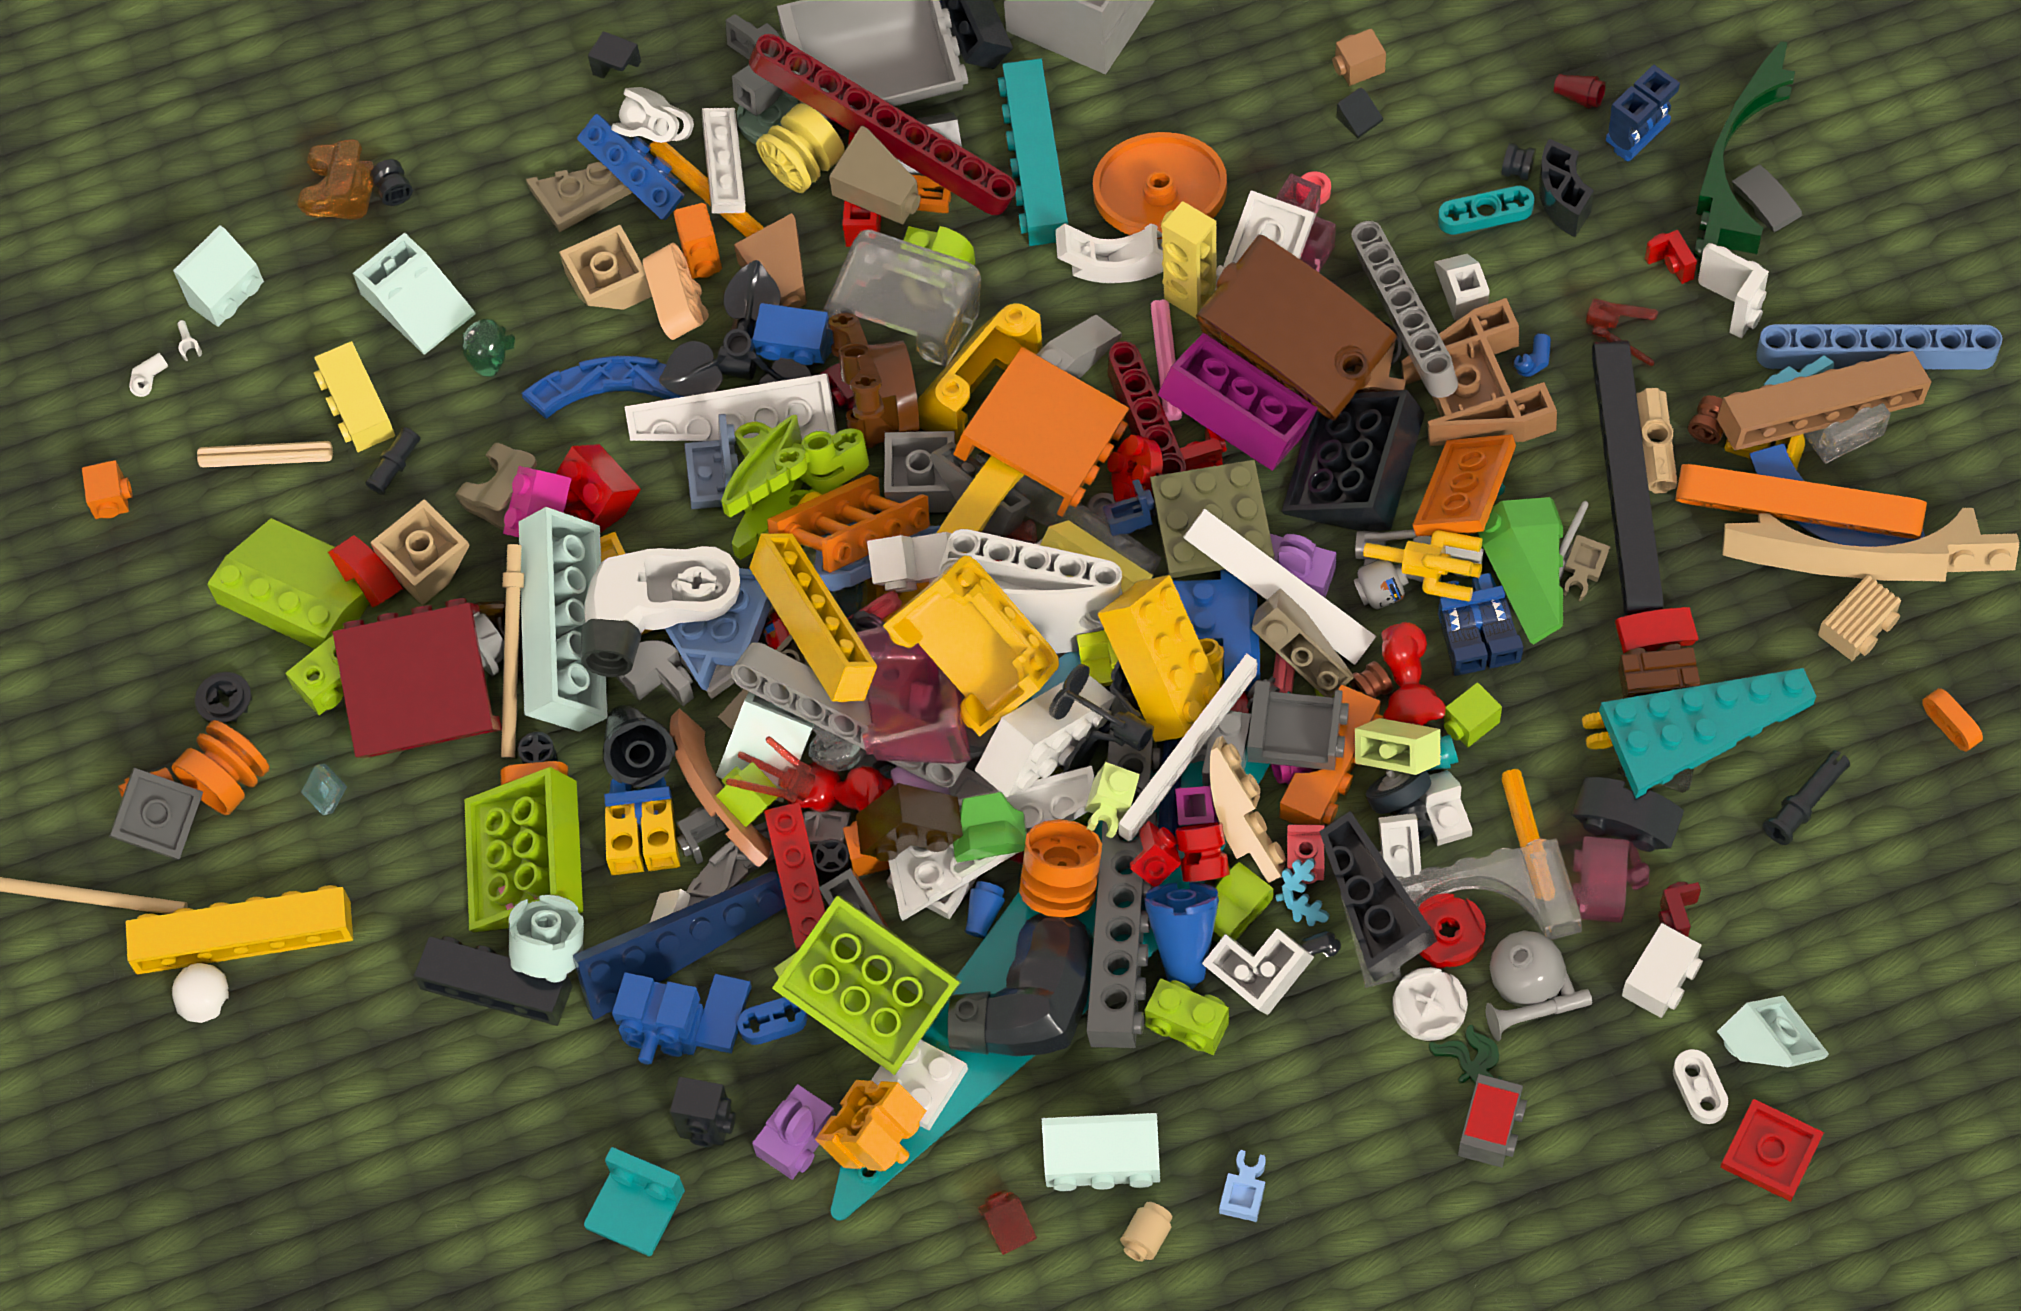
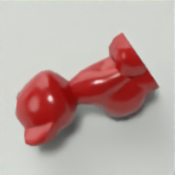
M1402 622L1383 630L1381 633L1383 640L1382 655L1393 674L1395 682L1400 687L1390 696L1388 708L1383 714V719L1420 726L1425 725L1430 720L1441 719L1445 716V704L1437 697L1433 689L1419 684L1422 675L1420 657L1424 655L1427 647L1425 634L1418 626L1410 622Z
M815 761L799 777L796 789L789 797L788 803L800 802L801 808H810L816 812H826L840 802L842 805L860 812L892 788L894 782L892 779L886 778L877 769L865 765L852 769L848 773L847 778L842 781L837 770L831 768L828 763Z

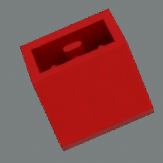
M600 444L572 446L555 473L571 478L564 513L599 525L600 533L625 516L641 490Z

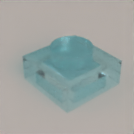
M326 764L315 765L301 793L322 815L332 814L336 809L347 786Z

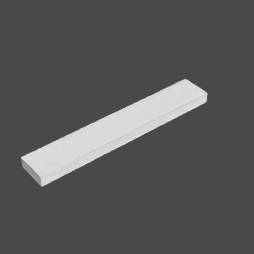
M1206 509L1202 510L1183 536L1185 540L1266 600L1281 588L1307 612L1333 649L1354 665L1376 636Z
M1246 653L1118 823L1119 835L1127 841L1133 840L1139 829L1142 828L1218 727L1219 723L1254 679L1257 673L1256 659Z

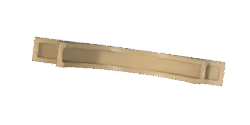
M1962 508L1949 524L1926 537L1903 544L1877 547L1849 546L1819 540L1791 529L1769 513L1758 514L1759 523L1725 524L1722 553L1723 556L1747 562L1819 575L1864 579L1869 575L1873 580L1946 581L1947 572L2015 570L2020 542L2017 534L1981 535L1974 508Z

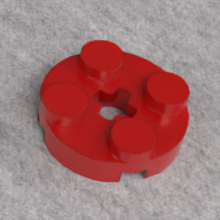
M1130 435L1122 442L1117 452L1110 454L1107 468L1112 472L1113 497L1116 502L1136 497L1132 481L1139 479L1143 490L1150 489L1152 494L1150 477L1155 476L1156 473L1162 474L1163 468L1161 449L1155 440H1150L1144 436Z
M1442 893L1434 895L1422 902L1418 908L1437 939V942L1419 954L1428 960L1431 966L1439 969L1464 965L1473 960L1483 948L1486 923L1481 910L1474 902L1467 898L1466 901L1454 897L1455 894ZM1447 923L1449 927L1456 926L1458 928L1454 933V937L1448 938L1440 934L1442 924Z

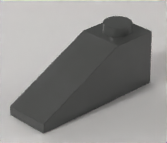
M950 442L933 451L930 459L958 502L983 465L970 455L966 461L954 456L957 445ZM1012 488L999 504L982 533L1010 538L1017 534L1031 501Z

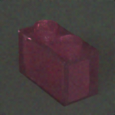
M1584 837L1581 850H1574L1573 871L1580 872L1579 883H1573L1571 905L1578 906L1577 919L1622 923L1626 900L1628 840Z

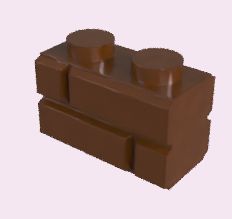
M1671 644L1663 647L1661 651L1647 652L1644 648H1635L1620 657L1618 672L1623 699L1700 686L1693 647L1683 648L1679 644Z

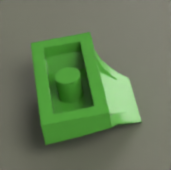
M1002 792L974 796L962 800L960 818L963 836L953 843L957 863L1024 851L1027 835L1025 815L1023 812L1015 809Z

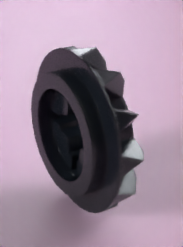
M220 672L211 675L201 683L195 695L197 711L208 723L212 720L222 723L229 721L237 723L240 715L248 713V705L250 701H253L251 689L247 681L242 676L232 672ZM219 690L226 694L227 697H230L229 707L226 708L222 703H219Z

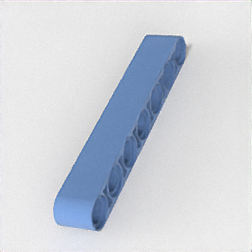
M1774 324L1765 327L1761 332L1756 357L1757 361L1766 368L1785 369L1790 366L1793 369H1803L1806 365L1812 364L1824 355L1834 362V369L1853 366L1861 361L1869 362L1885 358L1890 354L1913 351L1924 369L1982 370L1988 369L1995 363L2002 344V335L1997 328L1990 325ZM1769 345H1774L1779 348H1772Z

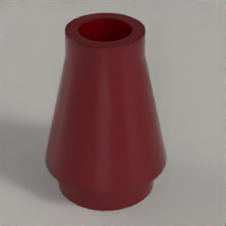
M1559 74L1554 83V93L1560 94L1588 109L1592 106L1599 107L1606 91L1605 81L1599 80L1598 76Z

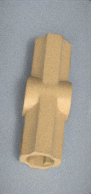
M1646 388L1644 391L1636 393L1648 487L1654 494L1667 493L1669 490L1677 487L1672 444L1674 431L1669 420L1666 392L1658 388ZM1650 439H1659L1662 442L1657 443L1651 441Z

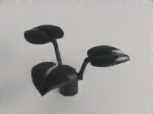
M754 260L740 269L728 284L724 294V307L727 314L734 319L745 318L743 324L738 329H733L726 334L724 349L720 351V355L716 359H714L711 348L702 342L689 341L678 346L669 357L666 367L659 378L660 384L666 389L684 397L715 392L723 380L722 373L716 365L722 363L728 355L735 360L750 358L767 374L761 378L759 385L812 376L806 365L799 364L793 359L780 358L775 360L771 369L753 352V341L746 332L751 319L757 321L761 303L779 306L781 303L780 290L776 282L759 260Z
M1117 661L1111 674L1113 683L1110 686V692L1116 696L1128 712L1119 711L1114 716L1079 695L1090 673L1089 667L1085 664L1077 665L1070 672L1063 683L1062 689L1052 700L1049 714L1054 719L1064 718L1070 711L1074 701H1077L1111 722L1110 730L1114 732L1112 735L1095 730L1090 734L1089 738H1082L1067 760L1063 773L1088 767L1101 739L1115 742L1120 746L1126 743L1137 751L1143 750L1150 741L1154 732V726L1141 719L1142 713L1135 710L1122 694L1129 683L1119 661Z

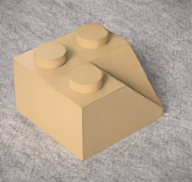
M621 225L559 252L566 276L578 298L587 306L624 310L652 297L644 266Z
M425 499L371 541L374 552L386 564L398 582L422 606L450 583L470 546L468 541Z

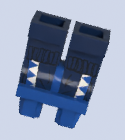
M1656 65L1651 66L1634 83V87H1629L1611 106L1609 133L1606 135V142L1614 147V152L1626 161L1632 160L1671 121V116L1668 114L1671 110L1669 100L1679 91L1680 82Z
M1490 573L1482 574L1480 578H1472L1474 592L1470 602L1440 596L1438 616L1442 624L1454 676L1485 670L1486 662H1488L1490 669L1521 662L1523 644L1520 635L1516 633L1510 609L1505 599L1503 586L1497 587ZM1455 580L1445 582L1449 584L1459 585V581Z

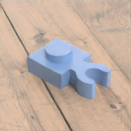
M1240 1150L1236 1159L1239 1175L1228 1173L1219 1213L1257 1222L1265 1190V1181L1256 1180V1178L1261 1176L1265 1170V1155L1260 1154L1256 1166L1248 1167L1244 1163L1245 1151Z

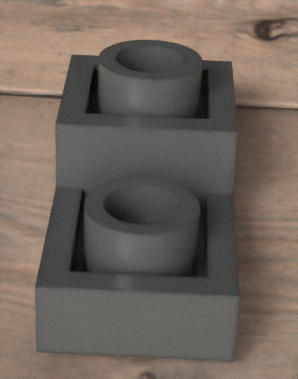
M1760 164L1732 181L1734 191L1753 206L1755 217L1773 232L1803 216L1801 209L1789 193Z

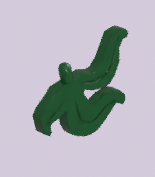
M1473 1025L1467 1027L1465 1037L1467 1043L1478 1052L1474 1061L1470 1060L1469 1051L1463 1042L1447 1041L1439 1045L1430 1041L1429 1050L1434 1056L1453 1057L1459 1061L1460 1067L1464 1072L1458 1078L1460 1083L1470 1079L1476 1085L1478 1074L1493 1077L1487 1071L1493 1069L1499 1061L1497 1044L1492 1039L1474 1032Z

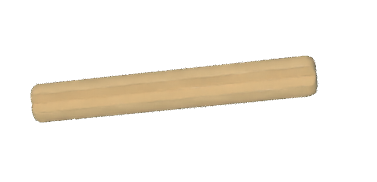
M329 441L200 447L197 451V461L200 467L330 461L333 458V447Z

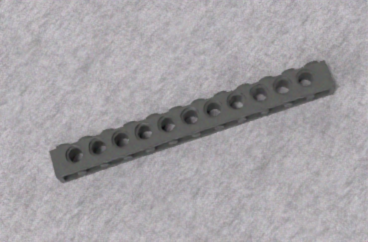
M1128 685L1122 694L1135 710L1140 709L1131 687ZM1115 697L1112 703L1111 714L1115 716L1119 711L1128 712ZM1142 714L1140 718L1145 721V718ZM1153 736L1141 751L1135 750L1126 743L1120 746L1115 742L1109 741L1107 763L1132 772L1141 773L1132 804L1154 777L1155 770H1159L1162 766V750L1157 748V742L1154 741ZM1153 812L1145 824L1150 821L1157 826V812ZM1103 821L1087 1034L1091 1047L1136 1048L1137 1034H1143L1144 1029L1143 1012H1138L1139 1000H1145L1146 979L1141 978V966H1148V944H1143L1144 933H1150L1151 927L1147 911L1145 910V898L1147 891L1152 889L1153 886L1135 872L1128 875L1120 874L1121 871L1129 869L1130 862L1143 851L1139 832L1136 834L1135 837L1137 838L1135 840L1124 842L1122 841L1124 838L1119 835L1118 826L1116 834L1113 838L1106 836L1108 825ZM1122 902H1132L1129 907H1117ZM1125 934L1130 936L1125 941L1115 940V938L1120 935ZM1118 968L1128 969L1122 975L1112 974ZM1115 1002L1126 1003L1120 1009L1109 1008Z

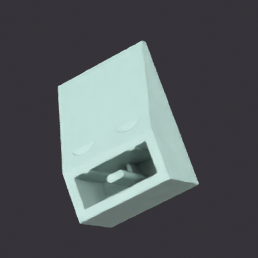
M403 233L353 272L361 295L424 355L475 315V311L427 253L406 233Z

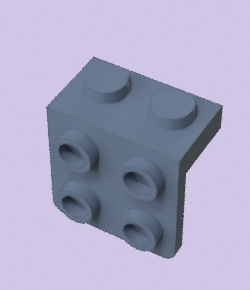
M718 414L719 440L685 443L691 509L723 507L721 500L725 488L738 467L737 454H735L734 425L727 424L726 414Z

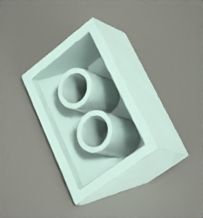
M1157 1113L1042 1118L1044 1167L1047 1187H1054L1058 1191H1071L1076 1189V1186L1092 1185L1095 1189L1103 1190L1113 1188L1114 1184H1130V1186L1135 1188H1145L1151 1186L1154 1182H1160Z

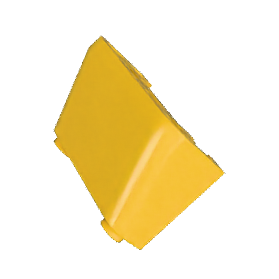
M1013 303L1004 307L981 326L917 399L919 427L926 432L954 431L955 444L957 445L965 430V424L968 422V414L961 409L967 404L970 394L995 365L1006 370L1021 347L1034 354H1037L1043 348L1040 314L1025 305Z
M963 556L883 625L892 641L897 645L911 648L919 643L965 696L960 705L961 718L979 737L998 723L1003 716L1011 713L1038 692L1059 667L1058 656L1050 644L985 569L970 556Z

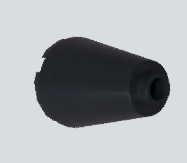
M620 705L615 707L607 716L603 744V762L609 774L615 781L621 784L622 782L630 784L633 787L648 786L664 777L670 769L669 765L673 756H675V746L669 731L662 724L633 706Z

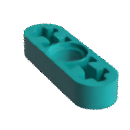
M1514 186L1449 200L1439 208L1438 225L1443 232L1456 235L1524 220L1533 212L1534 195L1530 189L1524 186ZM1513 200H1519L1524 206L1518 207V204L1513 203ZM1501 202H1503V208H1506L1505 211H1501ZM1481 205H1490L1495 209V213L1490 216H1483L1478 213L1477 208ZM1468 209L1471 210V212H1470V217H1471V218H1469V212L1466 213ZM1454 214V216L1456 218H1459V220L1453 221V219L1451 217H1448V215Z

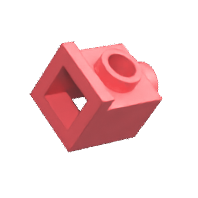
M1288 825L1287 868L1294 874L1292 864L1295 860L1299 859L1303 864L1308 858H1313L1316 862L1315 867L1311 870L1315 874V878L1312 882L1302 880L1301 882L1305 884L1324 880V843L1319 832L1324 829V825ZM1301 853H1311V854H1310V855H1303V854H1301Z

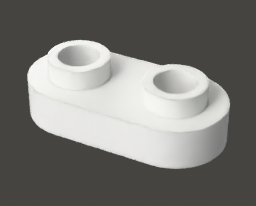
M1694 1049L1686 1050L1679 1054L1673 1067V1076L1690 1114L1694 1119L1704 1124H1713L1720 1121L1726 1113L1728 1097L1710 1058L1702 1051ZM1693 1068L1699 1075L1690 1077L1686 1074L1685 1070ZM1710 1102L1714 1109L1710 1111L1704 1110L1701 1107V1103Z

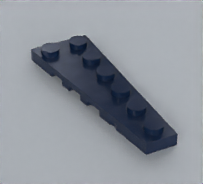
M771 871L574 954L573 960L588 1012L593 1020L613 1011L625 972L653 978L654 982L659 983L785 908L786 904L779 876L774 871Z

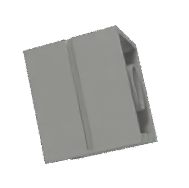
M1005 0L1006 31L1106 75L1155 0Z

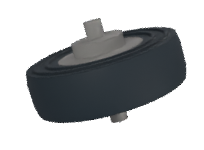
M1387 769L1386 774L1368 788L1366 797L1376 813L1393 812L1413 803L1424 795L1431 786V779L1427 771L1414 775Z

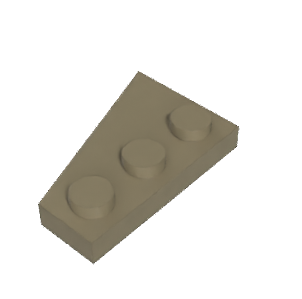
M601 162L588 164L586 169L568 173L567 170L555 172L554 177L538 180L537 177L526 179L528 188L559 232L633 193Z

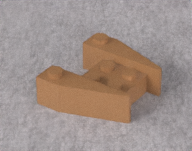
M1507 298L1473 309L1439 334L1451 356L1458 380V388L1447 397L1437 398L1432 396L1440 418L1428 421V443L1430 446L1445 445L1447 440L1513 434L1515 442H1525L1556 431L1557 410L1545 383L1543 382L1511 393L1495 358V354L1519 347V325ZM1407 356L1401 361L1402 379L1406 380L1405 385L1421 380L1410 356Z

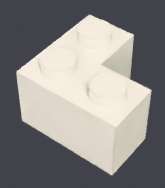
M942 532L918 537L900 535L867 541L873 584L885 586V591L895 590L897 593L917 590V583L929 582L930 584L939 576V567L945 547L952 533Z
M1276 929L1255 956L1236 940L1224 935L1202 964L1257 1010L1268 1015L1313 960L1314 956L1287 934Z

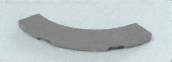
M832 810L826 812H804L803 819L810 848L815 849L819 843L828 839H836L845 844L843 828L850 826L851 813ZM767 822L754 826L771 843ZM729 841L709 859L707 866L689 885L686 891L690 894L688 906L736 887L750 873L758 869L759 866H756L732 841ZM772 846L768 859L762 865L775 859Z

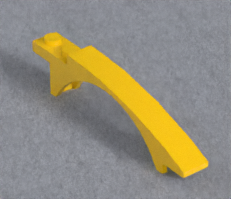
M991 456L955 504L937 533H953L960 529L982 532L999 504L1024 474ZM929 582L917 583V590L903 592L899 597L902 600L901 607L889 614L885 621L887 622L895 613L926 588Z

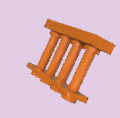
M870 474L767 519L769 534H793L800 545L822 552L823 569L830 573L868 556L867 541L900 535L909 537L927 529L930 525L928 496L920 494L902 503L881 497L879 477ZM878 510H879V511H882V512H880V513H878V514H876V515H875V514H872V513H874V512H876V511H878ZM851 522H856V524H854V525H851V526H848V525H847V524H849V523H851ZM827 533L832 534L825 538L821 537L822 535H825Z

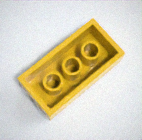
M1167 575L1136 582L1097 613L1145 721L1154 726L1152 736L1155 742L1183 738L1220 689L1171 576Z

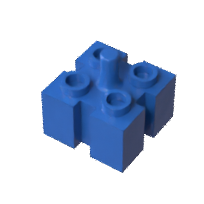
M625 972L612 1014L616 1024L620 1025L619 1032L622 1040L631 1047L641 1049L638 1057L639 1062L652 1064L657 1045L661 1046L662 1052L671 1056L679 1057L682 1054L694 1056L696 1049L695 1038L704 1009L702 1004H699L700 997L696 987L673 982L662 984L654 982L653 978Z

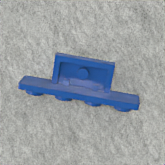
M595 114L577 137L578 141L660 219L666 220L684 198V194L675 186L679 180L670 173L673 168L658 156L654 158L649 153L651 147L641 138L635 136L631 139L612 131V126L601 115Z

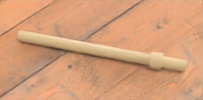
M517 544L507 545V571L503 573L502 585L503 588H506L501 758H515L520 588H524V573H521L522 545Z

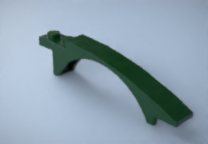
M1781 41L1759 67L1736 101L1714 146L1696 214L1702 215L1699 230L1706 231L1704 239L1697 238L1694 257L1700 259L1697 272H1700L1703 249L1708 243L1731 250L1752 254L1758 253L1763 227L1753 220L1735 199L1726 179L1723 153L1736 130L1752 115L1774 103L1790 99L1792 87L1785 85L1793 83L1795 71L1782 69L1788 42Z

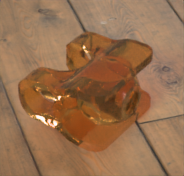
M343 140L331 145H317L309 150L308 165L312 171L326 177L317 185L305 187L301 190L297 205L303 213L311 217H337L342 219H359L367 214L373 187L370 173L374 164L371 161H359L362 146L357 140Z

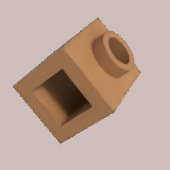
M1371 28L1356 35H1348L1336 42L1335 57L1332 58L1333 66L1339 76L1343 75L1348 85L1351 86L1384 73L1386 52Z

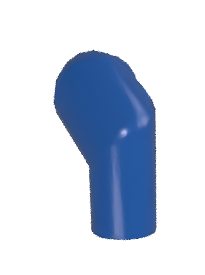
M1546 334L1535 335L1533 353L1530 355L1523 354V358L1520 355L1515 358L1514 367L1519 375L1531 377L1548 366L1551 344L1550 336Z

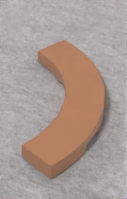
M679 708L671 716L670 734L673 742L677 743L678 750L675 751V756L687 782L709 815L712 817L717 814L730 829L726 833L728 838L756 866L760 867L768 859L772 844L752 824L745 828L716 797L723 789V786L718 780L706 752L705 731Z

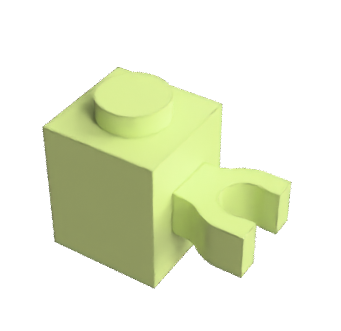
M1107 762L1104 763L1093 779L1085 811L1093 813L1086 829L1093 831L1098 821L1102 820L1108 825L1106 836L1114 837L1118 829V823L1131 807L1140 774Z

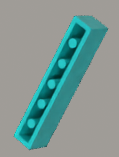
M1042 58L1004 63V77L998 78L1000 97H1007V104H1002L1004 124L1011 123L1012 131H1006L1008 151H1015L1016 158L1010 159L1012 178H1019L1020 186H1016L1017 206L1023 205L1024 213L1018 214L1021 234H1028L1029 246L1056 243L1055 229L1063 224L1068 225Z

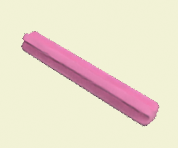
M1164 299L1160 301L1154 300L1151 303L1160 388L1170 367L1176 362L1169 302ZM1161 398L1162 407L1168 421L1180 420L1182 411Z

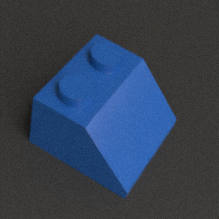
M761 303L752 339L757 355H761L768 360H779L780 358L793 359L795 362L803 365H811L813 362L824 364L831 353V345L834 343L833 332L828 327V312Z

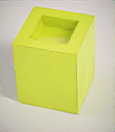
M1105 630L1076 635L1081 664L1089 667V675L1103 687L1111 685L1113 683L1111 674L1118 658Z

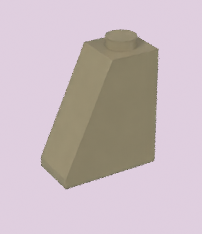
M861 126L829 176L832 195L904 224L909 214H914L920 204L921 197L918 195L917 180L868 128Z

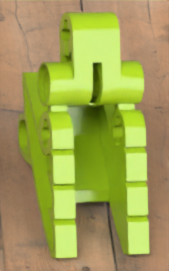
M791 415L773 429L761 422H749L738 427L735 431V439L745 459L737 467L728 482L721 500L724 513L729 517L736 515L742 510L745 511V515L739 523L732 540L734 555L741 560L755 552L761 533H768V518L798 506L800 500L810 492L815 491L823 495L843 486V483L865 471L869 466V459L863 433L853 428L844 429L834 435L826 431H815L806 435L802 440L797 415ZM749 433H758L753 438H743ZM803 482L812 487L809 491L800 490Z

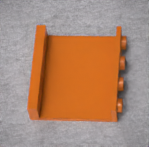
M1021 347L962 433L953 455L966 461L976 446L1063 496L1064 499L1057 511V515L1063 517L1069 506L1076 508L1086 492L1082 488L1084 483L1090 486L1100 470V467L1096 466L1098 461L1102 463L1107 461L1114 448L1111 441L1114 439L1119 442L1128 426V423L1123 420L1129 408Z

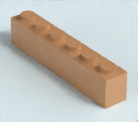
M1913 351L1901 354L1894 353L1885 358L1869 362L1861 361L1853 366L1829 369L1820 374L1797 377L1791 381L1776 385L1768 384L1759 389L1743 393H1732L1723 398L1717 421L1734 451L1923 404L1931 385V380Z

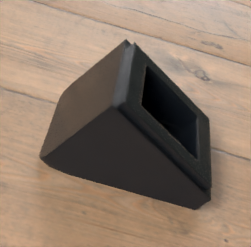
M1362 87L1337 104L1336 118L1357 138L1383 121L1382 115Z

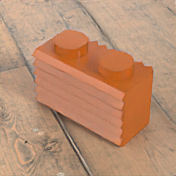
M699 203L676 209L673 214L681 248L687 261L691 278H706L720 272L722 269L706 204Z

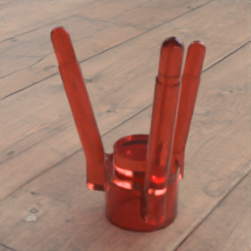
M1594 298L1587 314L1586 323L1594 326L1592 334L1604 337L1609 341H1620L1622 339L1607 331L1609 327L1613 329L1616 327L1620 315L1655 320L1658 311L1644 307L1615 304ZM1630 345L1632 356L1649 366L1655 364L1653 359Z
M766 737V743L794 766L793 768L786 766L782 771L744 752L738 753V758L749 764L754 762L759 769L779 778L778 785L783 788L778 789L731 778L726 780L727 785L781 797L792 803L796 799L804 801L809 795L816 778L814 774L810 773L812 767L801 762L772 737Z

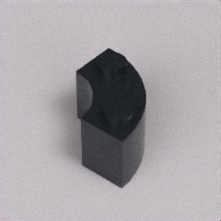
M1549 138L1543 151L1539 177L1541 203L1547 215L1560 229L1576 237L1591 213L1594 190L1584 184L1577 174L1579 151Z
M1585 777L1571 815L1583 824L1586 831L1595 835L1607 834L1619 837L1633 843L1636 848L1645 852L1672 847L1684 813L1682 808L1647 789L1646 794L1635 798L1633 791L1624 787L1625 781L1602 777Z

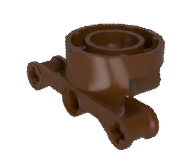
M839 313L831 316L828 319V327L833 332L834 341L831 345V353L839 357L842 381L850 385L855 403L853 409L846 414L847 429H858L863 433L866 449L885 442V433L919 432L917 393L910 357L904 341L868 345L859 319L855 314Z

